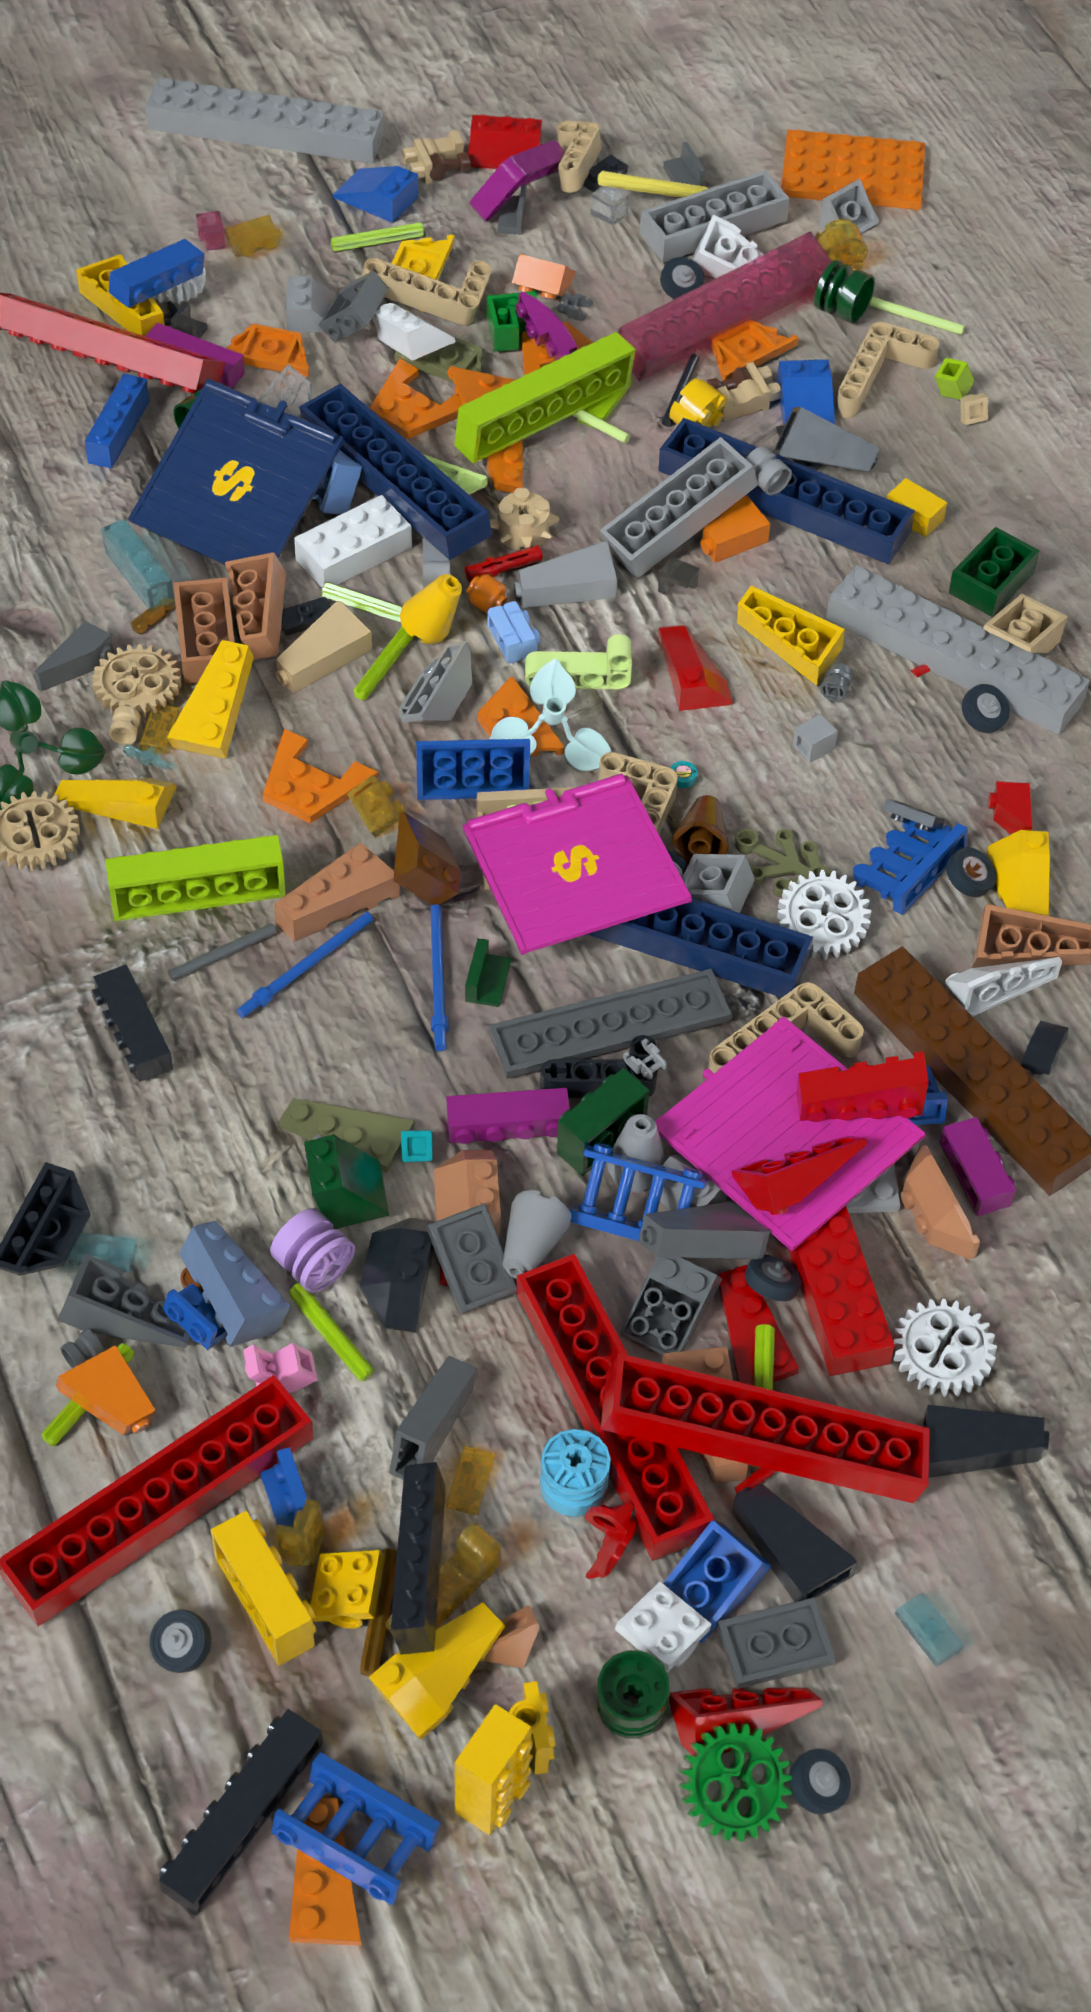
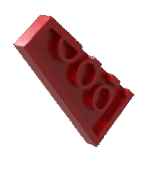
M747 1264L718 1274L719 1277L723 1278L719 1285L724 1316H726L729 1342H731L733 1363L737 1372L738 1382L754 1386L755 1329L758 1325L764 1324L770 1325L775 1329L773 1383L797 1375L799 1367L764 1297L755 1292L745 1280Z

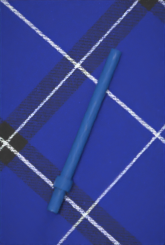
M435 904L430 908L434 1016L431 1018V1030L434 1032L435 1050L445 1051L447 1049L446 1032L449 1030V1018L445 1013L442 907Z
M365 912L267 987H260L252 993L251 999L236 1009L238 1015L244 1019L258 1007H265L273 1000L272 997L370 924L373 921L372 915L369 912Z

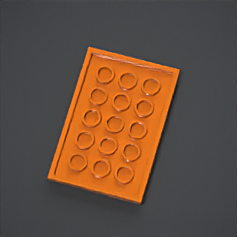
M787 129L781 189L791 198L823 201L825 197L860 179L871 205L920 210L925 142Z

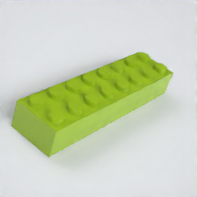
M614 332L529 374H525L515 381L504 384L490 393H485L481 397L463 404L458 409L454 446L474 464L580 410L628 388L636 349L620 334Z

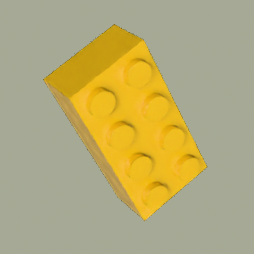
M246 1510L210 1529L215 1559L278 1666L315 1647L313 1634L317 1630L312 1621L315 1619V1614L308 1601L304 1600L301 1602L296 1594L299 1589L291 1573L284 1574L281 1569L282 1559L275 1546L268 1547L263 1539L266 1537V1533L258 1519L252 1520Z
M496 1704L455 1761V1813L489 1836L496 1826L499 1828L504 1826L512 1810L509 1807L514 1799H522L531 1783L528 1778L532 1770L529 1767L532 1759L530 1750L533 1746L531 1726Z

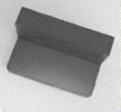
M683 142L681 157L664 161L663 169L672 182L703 186L705 169L688 142Z
M527 184L521 186L520 196L512 195L500 209L498 233L521 235L527 202Z

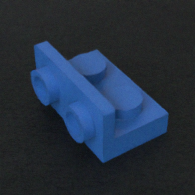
M191 1283L180 1292H177L175 1289L168 1292L163 1310L172 1321L177 1322L189 1333L195 1342L200 1343L206 1350L212 1348L228 1335L225 1328L219 1327L214 1319L216 1311L212 1304H206L202 1297V1292L194 1284Z
M290 1447L277 1451L278 1464L260 1473L279 1531L311 1522L309 1502Z

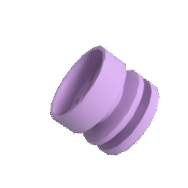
M308 1208L291 1218L279 1230L272 1242L270 1252L271 1256L288 1272L292 1271V1277L306 1291L314 1293L327 1288L347 1269L353 1259L355 1245L344 1237V1234L338 1229H333V1224L318 1209Z

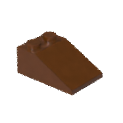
M404 811L399 813L393 881L431 905H440L459 894L461 870L445 838Z

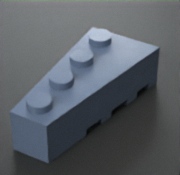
M217 1221L193 1226L179 1255L194 1282L201 1284L204 1290L202 1297L206 1304H212L216 1311L214 1319L218 1326L224 1327L228 1333L225 1339L229 1346L232 1347L276 1334L291 1306Z

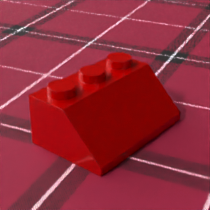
M484 114L472 115L469 141L471 168L498 169L509 157L541 145L542 120L509 116H488Z

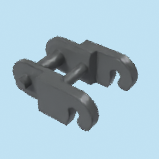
M577 293L575 295L564 294L562 296L563 303L558 304L557 310L561 314L568 315V318L584 321L587 316L586 312L583 311L580 315V311L576 307L590 308L593 305V300L590 298L586 302V296Z

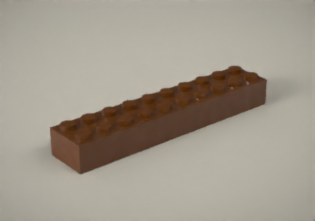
M903 946L858 973L854 994L912 1054L924 1051L926 1066H930L933 1076L973 1117L978 1118L981 1126L986 1127L989 1134L1049 1196L1091 1169V1136Z

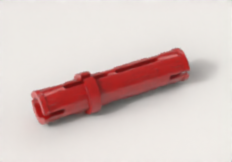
M535 545L534 547L497 558L491 556L483 562L465 566V576L469 583L476 576L481 577L485 574L495 578L499 573L535 562H541L543 554L539 545Z

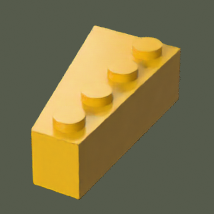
M752 585L738 603L737 624L816 686L843 649L845 629Z

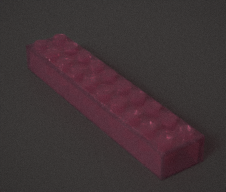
M810 231L621 326L617 333L636 349L632 372L640 382L691 354L710 346L713 338L748 320L758 321L815 292L823 272L832 262Z

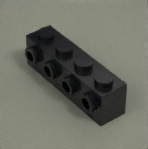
M127 964L93 976L95 988L91 990L94 1002L97 1006L102 1005L104 1009L102 1011L104 1022L107 1028L113 1027L115 1031L113 1038L118 1050L124 1049L126 1053L124 1061L130 1073L135 1072L139 1082L173 1070L171 1052Z

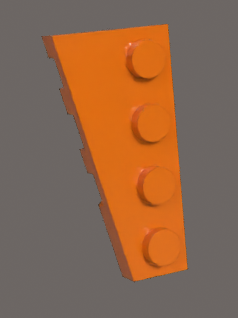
M321 1798L304 1824L322 1834L339 1810L337 1798ZM341 1830L334 1842L345 1848L343 1830ZM297 1849L289 1942L362 1946L351 1880Z

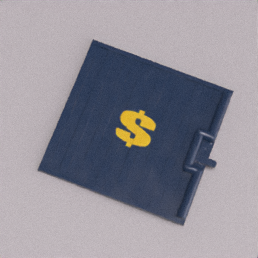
M207 379L127 520L223 565L227 561L273 552L279 559L345 440L334 432L292 414L284 413L287 408V403L284 400L280 401L275 409L259 402L253 397Z

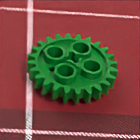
M727 1723L725 1733L720 1726H714V1737L705 1732L701 1733L704 1744L692 1742L690 1745L696 1752L695 1755L683 1756L690 1766L689 1768L679 1769V1773L687 1776V1781L678 1784V1788L688 1790L689 1794L684 1796L681 1802L693 1804V1807L687 1813L688 1816L695 1817L700 1815L697 1826L704 1828L710 1824L708 1834L711 1836H716L721 1830L723 1840L729 1841L734 1832L737 1841H744L746 1831L751 1838H758L757 1827L763 1831H770L767 1820L771 1819L778 1822L781 1820L775 1812L777 1807L782 1809L788 1808L786 1803L781 1800L782 1795L792 1794V1791L783 1787V1782L790 1781L792 1776L783 1774L782 1769L786 1768L790 1763L789 1761L778 1760V1757L783 1752L782 1748H770L774 1740L773 1737L767 1736L761 1740L762 1729L755 1728L750 1734L749 1725L741 1724L737 1733L735 1724ZM726 1748H730L734 1755L733 1762L728 1767L723 1766L721 1762V1754ZM748 1752L750 1755L749 1759L744 1763V1755ZM761 1764L764 1768V1777L760 1782L756 1783L752 1778V1769L755 1765ZM732 1776H737V1780L741 1782L739 1788L734 1787V1784L730 1782ZM716 1781L719 1786V1794L715 1799L710 1800L706 1795V1788L710 1782ZM746 1796L750 1802V1808L745 1815L741 1816L737 1810V1804L742 1797ZM727 1801V1808L723 1812L721 1810L722 1804Z

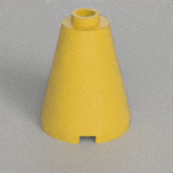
M443 574L403 604L399 617L407 634L411 637L415 635L421 638L420 642L425 644H436L444 640L450 632L462 592V586L458 579L452 575Z

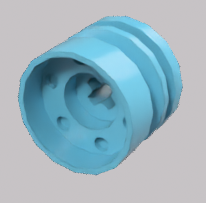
M571 1429L558 1433L548 1441L543 1449L541 1458L540 1490L543 1499L551 1509L562 1515L578 1517L585 1515L590 1507H600L607 1496L611 1459L607 1446L599 1437L588 1431Z

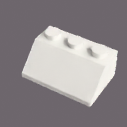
M394 303L382 305L373 315L378 339L412 361L455 343L453 336Z

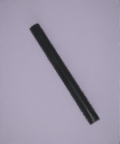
M697 354L690 355L661 423L666 427H669L673 421L670 419V410L674 401L679 403L683 396L680 392L690 382L700 358Z

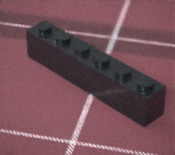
M437 1462L404 1466L391 1618V1633L401 1655L432 1652L435 1648L446 1485Z
M287 1709L282 1717L277 1716L274 1718L267 1729L268 1736L261 1745L257 1743L252 1747L246 1757V1765L240 1773L234 1772L230 1776L224 1788L225 1793L219 1801L213 1800L203 1814L204 1821L197 1830L191 1829L182 1841V1850L175 1859H168L159 1873V1877H161L159 1879L161 1891L195 1916L323 1745L322 1731L290 1709Z

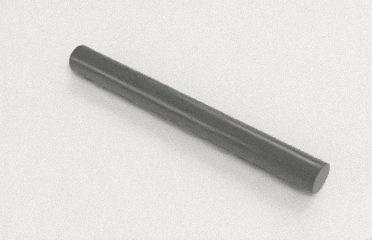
M272 923L168 970V974L171 980L175 981L276 934V928Z

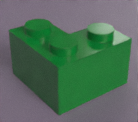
M535 291L526 292L537 299ZM519 293L487 296V323L494 352L519 349V332L527 331V324L524 318H520L516 310Z

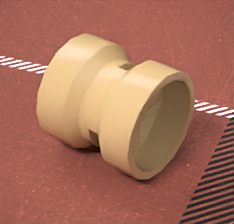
M129 706L116 708L113 713V723L110 727L109 737L118 744L130 745L136 741L141 715L136 709Z

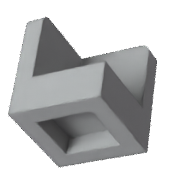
M817 715L795 728L792 746L811 763L835 749L838 730L822 715Z

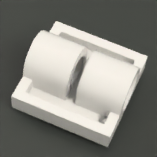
M659 1582L617 1622L615 1630L638 1650L653 1655L664 1665L668 1673L674 1666L680 1667L691 1656L698 1642L709 1632L711 1623L663 1583Z

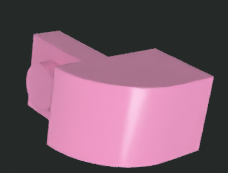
M291 1343L273 1354L255 1345H251L243 1350L246 1362L244 1365L245 1372L249 1379L256 1381V1386L272 1375H275L288 1392H294L318 1380L312 1352L299 1345Z

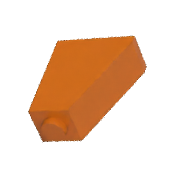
M746 494L703 528L701 548L706 555L710 556L714 563L768 543L770 523Z
M116 1345L59 1375L56 1383V1388L60 1393L123 1436L131 1431L134 1434L140 1433L151 1425L150 1421L156 1410Z

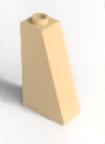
M339 600L276 659V678L282 686H286L294 694L371 651L372 633Z

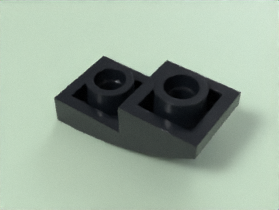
M1040 1020L1027 1046L1021 1066L1035 1074L1050 1075L1058 1061L1059 1051L1067 1039L1069 1028Z

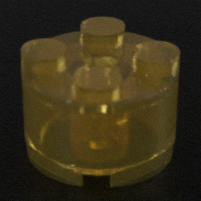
M839 219L825 225L826 229L821 234L819 231L816 233L813 239V247L824 271L833 260H839L844 265H850L853 268V272L862 269L868 248L856 223L853 224L848 219Z

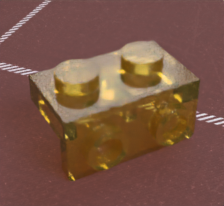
M269 214L227 227L224 231L235 258L240 256L249 257L262 249L271 250L280 244L282 237L281 230H276Z

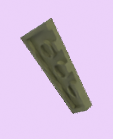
M293 1098L279 1120V1127L308 1140H312L318 1134L324 1137L334 1134L379 1160L382 1171L387 1173L402 1149L401 1131L413 1130L415 1128V1121Z

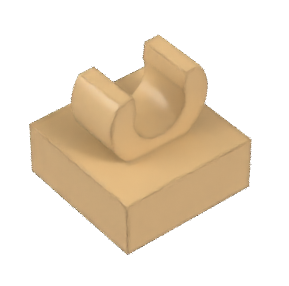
M982 393L962 396L961 422L964 425L988 420L987 395Z

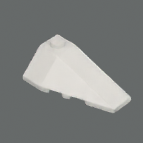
M713 215L692 259L701 267L703 274L710 278L784 297L792 275L772 257H766L757 249L758 245L754 241L749 242L740 234L741 230L737 226Z
M1060 957L971 968L964 972H956L950 975L945 981L944 988L972 1016H975L1058 978L1062 960Z

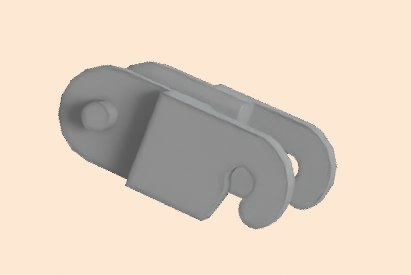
M644 1039L642 1046L650 1054L648 1057L641 1061L633 1056L629 1058V1053L625 1052L623 1059L636 1074L641 1072L643 1077L651 1080L653 1072L659 1068L662 1070L667 1069V1061L660 1056V1050L653 1043L648 1045L649 1041ZM652 1059L655 1064L648 1068L645 1064Z

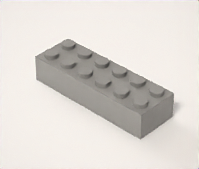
M765 170L641 211L640 235L662 262H666L673 258L696 252L713 215L737 226L741 230L740 234L744 236L786 222L790 198Z
M720 437L599 530L603 542L608 541L611 555L638 579L757 487L758 482L754 467Z

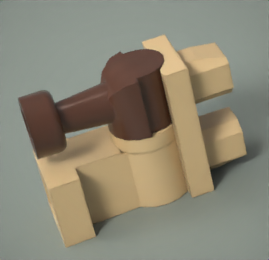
M458 130L449 131V137L426 138L422 141L420 138L413 139V147L402 149L404 165H409L408 170L418 174V179L423 178L425 185L432 184V179L442 180L447 171L459 169L460 172H467L471 168L469 155L467 152H464V142Z
M754 362L746 363V368H736L733 372V377L721 382L717 378L707 380L708 384L728 398L722 410L724 414L723 422L756 413L760 410H769L770 402L781 398V387L778 382L767 385V383L772 382V374L769 367L757 368Z

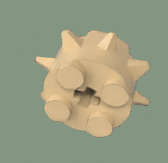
M517 488L514 493L504 497L499 505H495L498 510V517L490 520L492 528L498 529L500 541L507 547L515 550H520V547L530 548V546L534 547L535 545L540 547L548 538H553L549 533V526L559 522V517L550 514L549 501L540 495L529 492L527 488Z

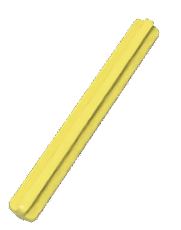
M601 171L598 175V184L601 186L680 198L708 189L704 186Z

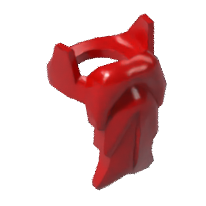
M630 1502L623 1503L615 1508H609L602 1504L600 1507H590L584 1515L586 1521L606 1533L602 1541L603 1545L597 1554V1559L585 1576L587 1579L607 1577L616 1567L618 1560L631 1541L637 1523L633 1518H630L634 1508Z

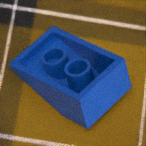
M400 166L359 168L333 194V198L394 223L418 198V174Z
M829 360L779 361L776 382L781 387L779 402L783 424L787 422L793 407H802L835 424L832 375Z
M712 1520L663 1584L711 1623L709 1632L699 1641L703 1643L717 1629L718 1621L725 1620L753 1592L773 1565L725 1524Z

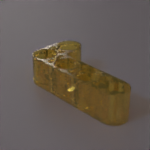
M476 1522L470 1524L461 1533L456 1542V1552L440 1567L436 1629L494 1573L500 1564L501 1544ZM392 1615L389 1617L385 1625L386 1629L390 1633Z

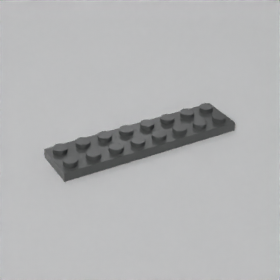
M712 969L491 1024L489 1025V1034L505 1076L508 1079L539 1071L543 1063L548 1060L585 1059L630 1047L631 1040L638 1035L650 1036L655 1041L731 1021L732 1014Z

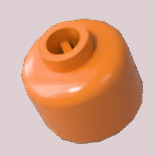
M487 574L481 577L476 576L467 589L469 603L486 614L489 608L499 605L504 606L508 600V597L505 596L506 586Z

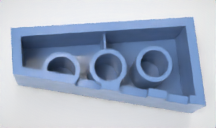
M341 450L338 451L312 498L318 500L320 503L319 509L322 513L343 514L349 511L357 482L360 478L362 466Z

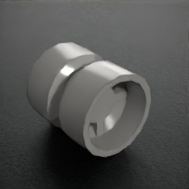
M766 446L754 449L746 457V460L754 467L758 486L768 495L779 493L790 481L791 469L780 459H776V455Z

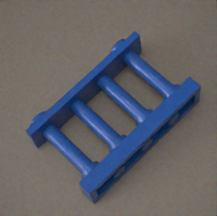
M595 1143L594 1147L589 1146L584 1151L583 1156L594 1158L584 1201L580 1202L579 1206L574 1205L569 1210L572 1217L570 1222L638 1241L645 1214L658 1211L666 1179L684 1184L677 1209L690 1208L695 1188L704 1189L709 1179L702 1177L703 1173L695 1169L684 1168V1172L618 1154L612 1152L613 1148L611 1146ZM606 1162L624 1167L613 1211H609V1214L597 1211L598 1207L595 1206ZM636 1170L654 1175L643 1219H639V1222L628 1220L625 1214Z
M320 1752L313 1761L309 1782L314 1784L291 1816L280 1809L276 1811L271 1833L283 1844L294 1846L366 1889L373 1898L384 1900L393 1906L401 1883L395 1876L415 1847H421L427 1852L430 1851L436 1842L441 1823ZM329 1793L344 1803L321 1834L304 1824V1822L324 1794ZM360 1811L374 1821L351 1852L334 1842V1840L353 1813ZM390 1829L404 1837V1839L383 1870L364 1859L384 1830Z

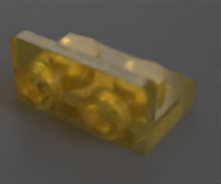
M373 774L348 792L347 795L370 833L376 838L396 822H399V813L403 811L407 813V811L398 799L394 801L392 795L395 792L386 780L381 782Z
M306 1499L303 1511L298 1510L296 1513L293 1528L277 1525L275 1533L281 1559L285 1560L289 1565L295 1567H302L303 1565L314 1567L325 1534L320 1502Z

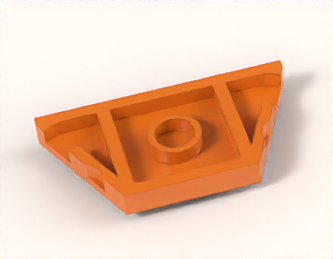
M748 320L713 338L711 348L723 381L733 377V372L736 368H746V363L754 362L757 367L796 347L799 338L793 334L790 338L778 334V329L763 326L761 323Z
M252 324L243 333L232 338L231 345L226 348L243 354L244 365L309 377V366L306 361L300 332Z
M512 676L477 712V720L490 737L495 725L504 718H520L527 723L528 730H530L541 714ZM542 722L536 732L532 734L537 745L535 751L530 756H539V751H555V755L564 754L562 742L548 723Z

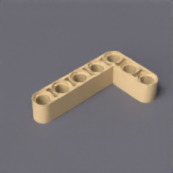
M377 258L366 260L362 276L374 271L389 288L384 297L466 326L474 322L486 291L491 267L484 261L476 260L472 262L461 289Z
M886 322L873 323L839 388L836 405L837 414L843 418H852L858 414L885 358L922 369L933 368L936 365L938 354V339L931 335Z
M608 752L602 755L599 764V780L621 773L624 776L628 775L639 798H642L641 802L660 836L676 797L677 773L669 767L616 752Z
M810 982L802 983L717 1045L710 1053L708 1069L713 1073L717 1072L723 1067L719 1064L725 1065L783 1016L785 1018L788 1017L787 1019L799 1029L806 1025L837 1054L846 1058L853 1057L859 1053L864 1032L863 1026L819 986Z

